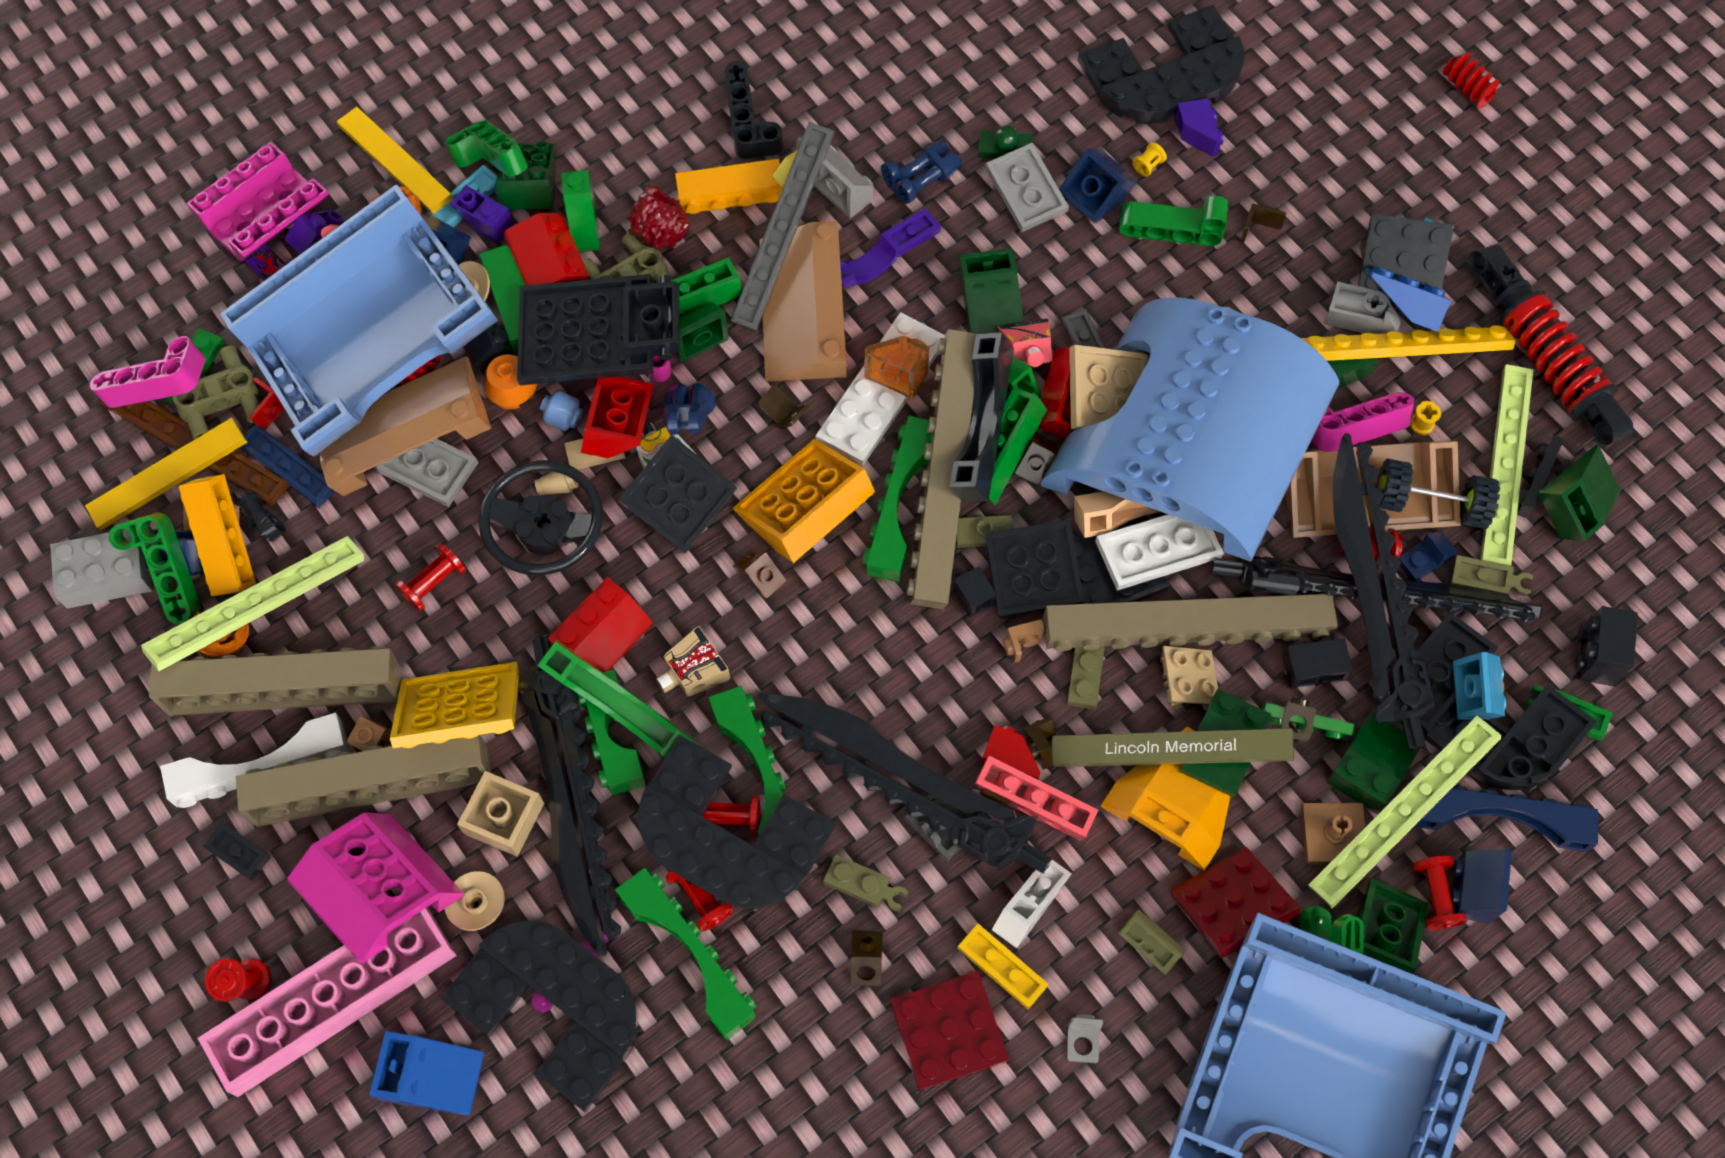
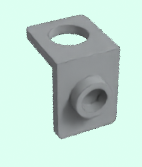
M1076 1015V1018H1071L1068 1024L1067 1060L1069 1062L1097 1063L1099 1061V1031L1103 1026V1020L1095 1019V1016ZM1084 1037L1090 1040L1092 1051L1088 1055H1080L1075 1051L1074 1042L1078 1038Z

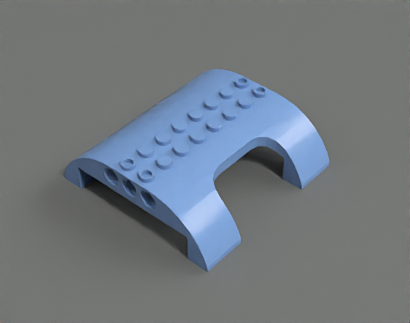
M397 184L220 313L229 330L248 348L295 424L291 432L299 445L312 456L319 454L361 423L366 411L380 396L423 364L444 353L454 354L498 321L479 292Z
M1162 298L1151 301L1138 309L1115 349L1144 354L1148 352L1150 354L1149 361L1126 403L1111 418L1071 432L1064 440L1056 458L1041 481V486L1067 495L1074 481L1206 527L1224 534L1225 553L1251 562L1339 386V379L1329 363L1317 350L1290 331L1273 323L1194 299Z
M1257 913L1232 966L1197 1060L1178 1117L1169 1158H1242L1243 1153H1240L1239 1150L1243 1142L1251 1135L1264 1131L1278 1134L1333 1158H1450L1486 1046L1490 1043H1497L1507 1012Z

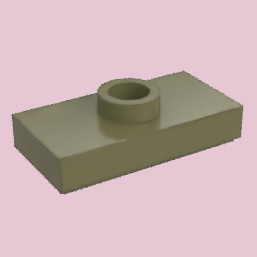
M1012 515L959 518L956 535L957 548L987 546L986 533L1013 529Z
M1139 909L1118 933L1165 975L1186 952L1183 947Z

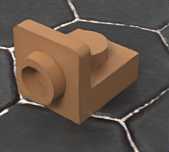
M1042 620L1008 628L1003 644L1007 656L1012 655L1014 663L1020 662L1022 655L1020 645L1031 647L1043 639L1045 629Z
M360 716L347 739V743L362 751H366L368 747L379 746L382 740L391 743V730L373 720Z

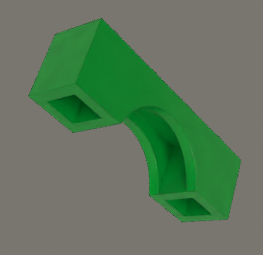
M614 669L603 672L618 683ZM578 694L581 706H587L589 716L584 717L588 733L594 732L596 742L591 744L596 761L601 759L604 769L599 770L603 788L609 787L611 794L616 795L646 786L637 751L615 744L608 735L612 717Z

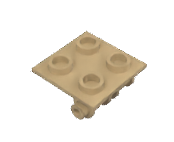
M1163 646L1160 662L1163 664V679H1167L1164 682V686L1169 688L1167 689L1168 698L1166 700L1172 709L1180 708L1182 703L1209 705L1218 689L1212 650Z

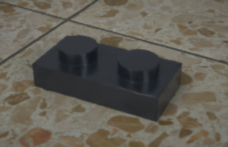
M223 822L218 825L202 845L210 853L251 881H253L271 858L268 853Z

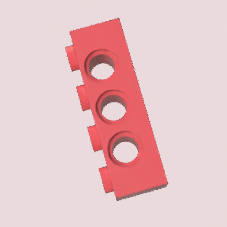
M991 756L986 759L973 788L979 791L985 788L1010 801L1009 806L1031 817H1035L1037 820L1079 841L1087 836L1098 812V809Z

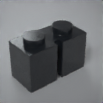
M1325 637L1315 643L1297 641L1291 643L1282 656L1290 689L1316 685V678H1320L1321 684L1347 681L1353 672L1345 638L1335 640L1334 637Z

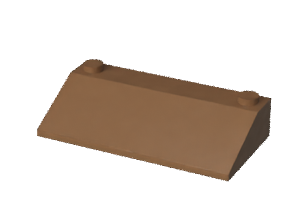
M838 221L811 222L797 227L763 314L765 382L847 377Z
M465 356L380 396L366 411L361 423L320 452V463L327 486L340 495L345 496L367 486L364 472L454 430L467 440L491 429L468 357Z
M1445 440L1371 446L1373 452L1368 459V464L1375 466L1379 472L1378 474H1380V468L1387 458L1410 462L1413 466V474L1411 476L1413 481L1410 486L1460 495L1458 441ZM1353 447L1360 483H1362L1358 458L1356 454L1357 447ZM1319 449L1306 450L1285 492L1293 538L1336 535L1333 516V480L1338 450L1334 452H1324ZM1377 477L1373 483L1374 487L1378 483ZM1409 492L1408 501H1406V506L1402 512L1380 509L1386 511L1390 516L1384 528L1385 531L1389 528L1408 530L1461 526L1460 501ZM1363 495L1368 527H1371L1365 495Z

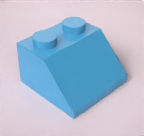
M1481 652L1454 660L1457 719H1474L1476 716L1481 719H1494L1505 716L1506 698L1503 695L1502 686L1504 670L1501 666L1500 657L1488 652Z

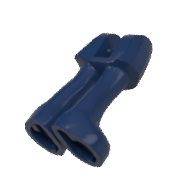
M941 141L923 148L922 154L903 167H899L893 161L885 162L881 165V173L891 191L896 190L897 198L902 203L909 204L916 199L917 193L933 180L938 178L941 182L947 181L958 170L962 160L955 153L948 154L950 152L949 145L945 141ZM928 168V170L920 176L912 180H909L911 177L916 175L921 170Z
M700 383L693 384L690 392V404H688V389L685 384H676L669 389L664 398L663 422L670 434L678 435L680 430H689L690 434L699 433L705 424L707 415L714 410L716 405L715 394L708 387Z

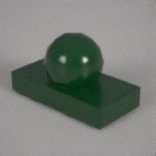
M1008 125L1001 126L996 131L981 130L978 157H1001L1032 143V134L1017 133L1013 127Z

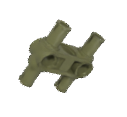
M629 232L623 236L622 243L632 253V256L604 273L598 270L591 258L583 259L589 274L587 280L650 274L653 278V283H660V277L668 275V267L662 261L660 252L655 248L645 246L638 236L630 235Z
M226 346L219 351L226 370L199 379L196 387L188 393L172 396L180 418L187 422L193 440L209 431L203 418L204 416L238 404L242 405L248 422L254 423L249 417L260 405L257 399L258 389L249 368L242 364L235 346ZM241 382H247L243 386H237ZM189 400L193 401L190 404H183L184 402Z

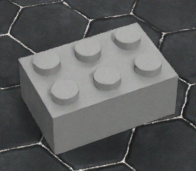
M124 529L123 536L126 540L130 541L131 535L129 531ZM109 533L50 544L54 596L68 609L151 592V574L149 569H146L145 557L141 546L127 550L115 549L109 542Z

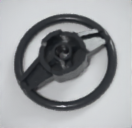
M531 461L508 470L490 486L480 506L479 532L487 551L504 567L525 575H549L573 566L592 549L602 528L603 505L595 485L578 469L558 461ZM540 471L556 472L573 479L584 489L591 504L592 515L569 512L564 501L550 495L527 496L523 503L499 499L497 496L509 483L523 475ZM490 522L518 535L526 549L538 555H551L553 551L560 549L564 544L566 546L568 543L582 541V543L569 555L557 561L544 564L524 563L513 559L499 548L491 533ZM543 522H548V523H549V524H545V525L543 526V528H540V527H539V525H540L541 523H543Z

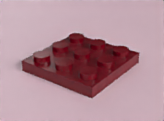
M1247 847L1170 889L1172 898L1221 958L1240 949L1257 913L1282 923L1301 914L1300 906Z
M979 971L890 999L919 1091L1009 1062Z

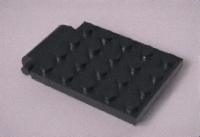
M644 274L520 286L517 381L519 385L654 373V356H660L662 360H670L672 354L680 350V287L677 282H671V276L662 275L660 283H653L652 276Z

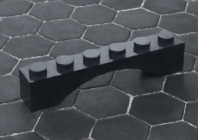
M1003 333L976 334L972 355L974 376L972 420L964 447L953 462L949 488L962 502L989 501L1014 353L1013 346Z

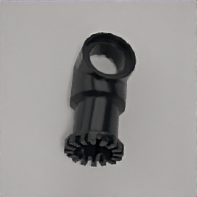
M251 491L249 495L248 493L245 494L246 496L241 495L242 498H238L235 505L239 506V511L243 512L247 519L246 524L250 529H259V532H263L261 535H266L265 539L269 538L268 541L275 542L286 532L282 521L263 508L259 502L260 496L257 492Z

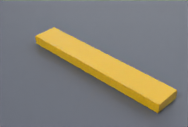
M355 107L337 120L338 126L400 185L408 187L411 193L418 196L420 203L432 215L453 200L449 191L358 107Z
M230 418L88 503L85 507L96 527L103 530L248 442L235 420Z

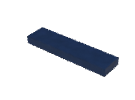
M255 424L244 435L248 443L240 448L272 473L287 481L290 487L317 508H320L335 492L327 486L323 474L262 427Z

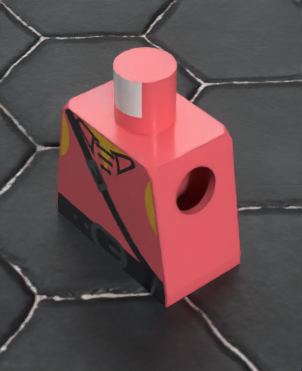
M1048 318L998 326V333H1003L1014 348L1013 357L1032 367H1038L1042 363L1052 361L1050 323Z

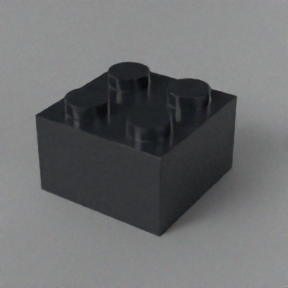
M1601 606L1594 615L1589 617L1588 622L1580 627L1578 642L1581 643V652L1578 653L1575 664L1576 669H1579L1578 680L1614 687L1634 667L1638 612Z

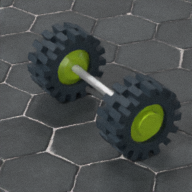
M1389 458L1386 461L1384 460L1383 466L1380 468V474L1377 477L1378 483L1375 486L1384 493L1379 509L1400 513L1406 506V501L1409 498L1408 493L1415 492L1461 501L1460 519L1463 525L1487 529L1492 524V518H1495L1496 515L1495 509H1498L1499 505L1497 500L1500 499V494H1498L1500 486H1498L1499 481L1497 479L1472 475L1468 479V483L1465 485L1466 490L1463 491L1461 496L1410 486L1413 481V477H1411L1413 474L1412 464Z

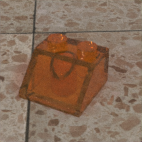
M907 336L869 345L864 350V377L908 398L914 399L928 375L930 347L919 339H911Z

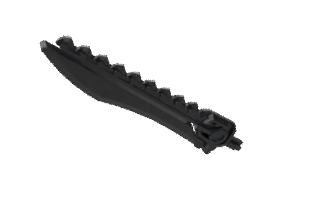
M1345 433L1340 440L1334 471L1333 516L1335 533L1347 559L1362 607L1374 686L1373 697L1375 701L1381 704L1376 709L1375 722L1377 724L1382 722L1402 723L1408 750H1418L1419 748L1426 747L1420 719L1437 705L1426 661L1423 660L1425 656L1420 649L1417 650L1413 646L1419 632L1415 626L1408 625L1407 622L1413 608L1408 602L1402 601L1407 585L1403 579L1400 580L1396 577L1401 561L1397 556H1393L1390 553L1396 539L1391 533L1385 532L1384 529L1390 516L1386 511L1379 509L1384 493L1380 488H1376L1373 485L1379 473L1375 466L1368 464V459L1373 449L1369 443H1357L1356 454L1362 483H1360L1351 436L1349 433ZM1363 495H1365L1367 510L1374 540V546L1389 617V623L1397 661L1389 671L1388 675L1387 667L1391 663L1394 656L1365 512Z
M1254 556L1251 562L1239 558L1240 561L1214 557L1212 562L1211 574L1237 577L1240 583L1244 584L1249 590L1257 588L1266 590V592L1295 595L1299 590L1304 593L1311 590L1324 592L1327 596L1342 594L1348 595L1351 599H1357L1358 597L1353 576L1348 573L1294 565L1268 556ZM1379 578L1382 599L1385 600L1382 581ZM1403 580L1407 587L1403 593L1402 601L1422 605L1426 609L1440 607L1447 608L1449 612L1462 610L1470 611L1473 615L1485 613L1496 615L1500 619L1512 617L1529 622L1534 620V617H1541L1544 607L1542 604H1528L1500 595L1450 584Z
M537 635L532 640L536 664L530 669L524 670L522 674H519L518 685L525 689L521 697L527 707L546 780L551 820L552 863L563 897L576 924L595 953L605 956L607 954L604 934L608 937L609 941H613L618 935L620 936L622 926L613 920L611 916L612 912L616 910L617 901L607 893V888L611 886L612 876L603 869L602 864L607 860L608 852L598 844V839L603 834V827L595 822L593 818L595 813L598 812L599 804L589 796L590 790L594 787L595 780L585 773L586 766H589L590 756L581 750L580 745L585 741L586 733L576 725V722L581 717L582 710L579 709L581 706L578 693L537 666L551 648L548 635ZM544 712L554 717L556 724L545 718Z
M764 693L759 695L761 702L804 724L803 728L800 729L774 713L764 710L761 715V722L765 728L781 726V735L784 739H802L801 747L806 753L822 751L823 758L821 759L827 766L843 764L842 772L847 778L864 777L863 785L867 791L885 790L884 798L889 804L906 803L905 811L910 817L927 816V824L931 830L948 829V837L953 844L958 843L957 846L996 870L1000 871L1013 861H1018V859L1042 874L1049 868L1052 858L1028 844L1029 838L1034 831V825L1038 822L1037 818L1027 815L1017 817L1015 810L992 801L930 770L893 745L863 719L844 710L805 698ZM815 731L966 814L983 811L1005 821V823L1000 824L980 815L965 819L813 735Z

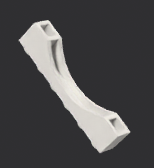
M336 713L307 721L299 732L285 745L271 754L254 761L232 765H217L188 757L162 765L160 768L167 800L176 807L186 808L195 805L199 800L220 798L226 795V792L237 789L236 776L243 775L250 769L269 770L282 763L301 764L306 763L307 759L313 757L327 759L336 757L337 753L350 751L343 721Z

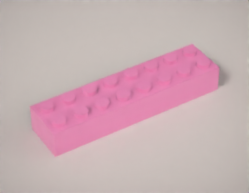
M426 907L387 933V948L364 963L360 964L343 945L198 1037V1040L226 1092L239 1097L457 955L428 907Z

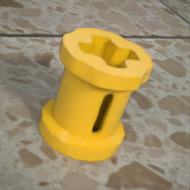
M1151 142L1147 145V150L1141 156H1136L1133 159L1132 165L1134 169L1143 177H1149L1152 174V169L1167 159L1164 149L1157 143Z
M1423 401L1417 406L1415 414L1412 416L1411 430L1417 435L1430 434L1435 427V422L1441 417L1440 407L1434 402Z

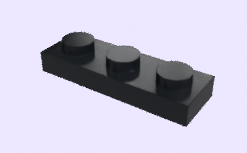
M1553 435L1549 445L1546 443L1542 444L1536 457L1541 462L1539 467L1533 465L1528 475L1527 481H1530L1531 485L1529 489L1523 487L1520 493L1518 503L1521 504L1517 515L1529 518L1539 498L1538 492L1543 488L1562 446L1563 438Z

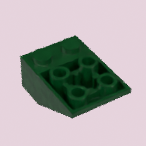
M538 141L534 144H522L517 142L528 167L525 171L515 176H507L498 170L496 188L499 203L509 210L553 208L555 198L556 143Z
M1007 248L959 255L958 275L970 333H998L999 325L1024 322L1013 249Z
M1595 445L1542 488L1538 494L1560 539L1586 541L1604 526L1621 490L1600 446Z

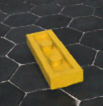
M979 924L958 945V950L1028 1010L1049 985Z

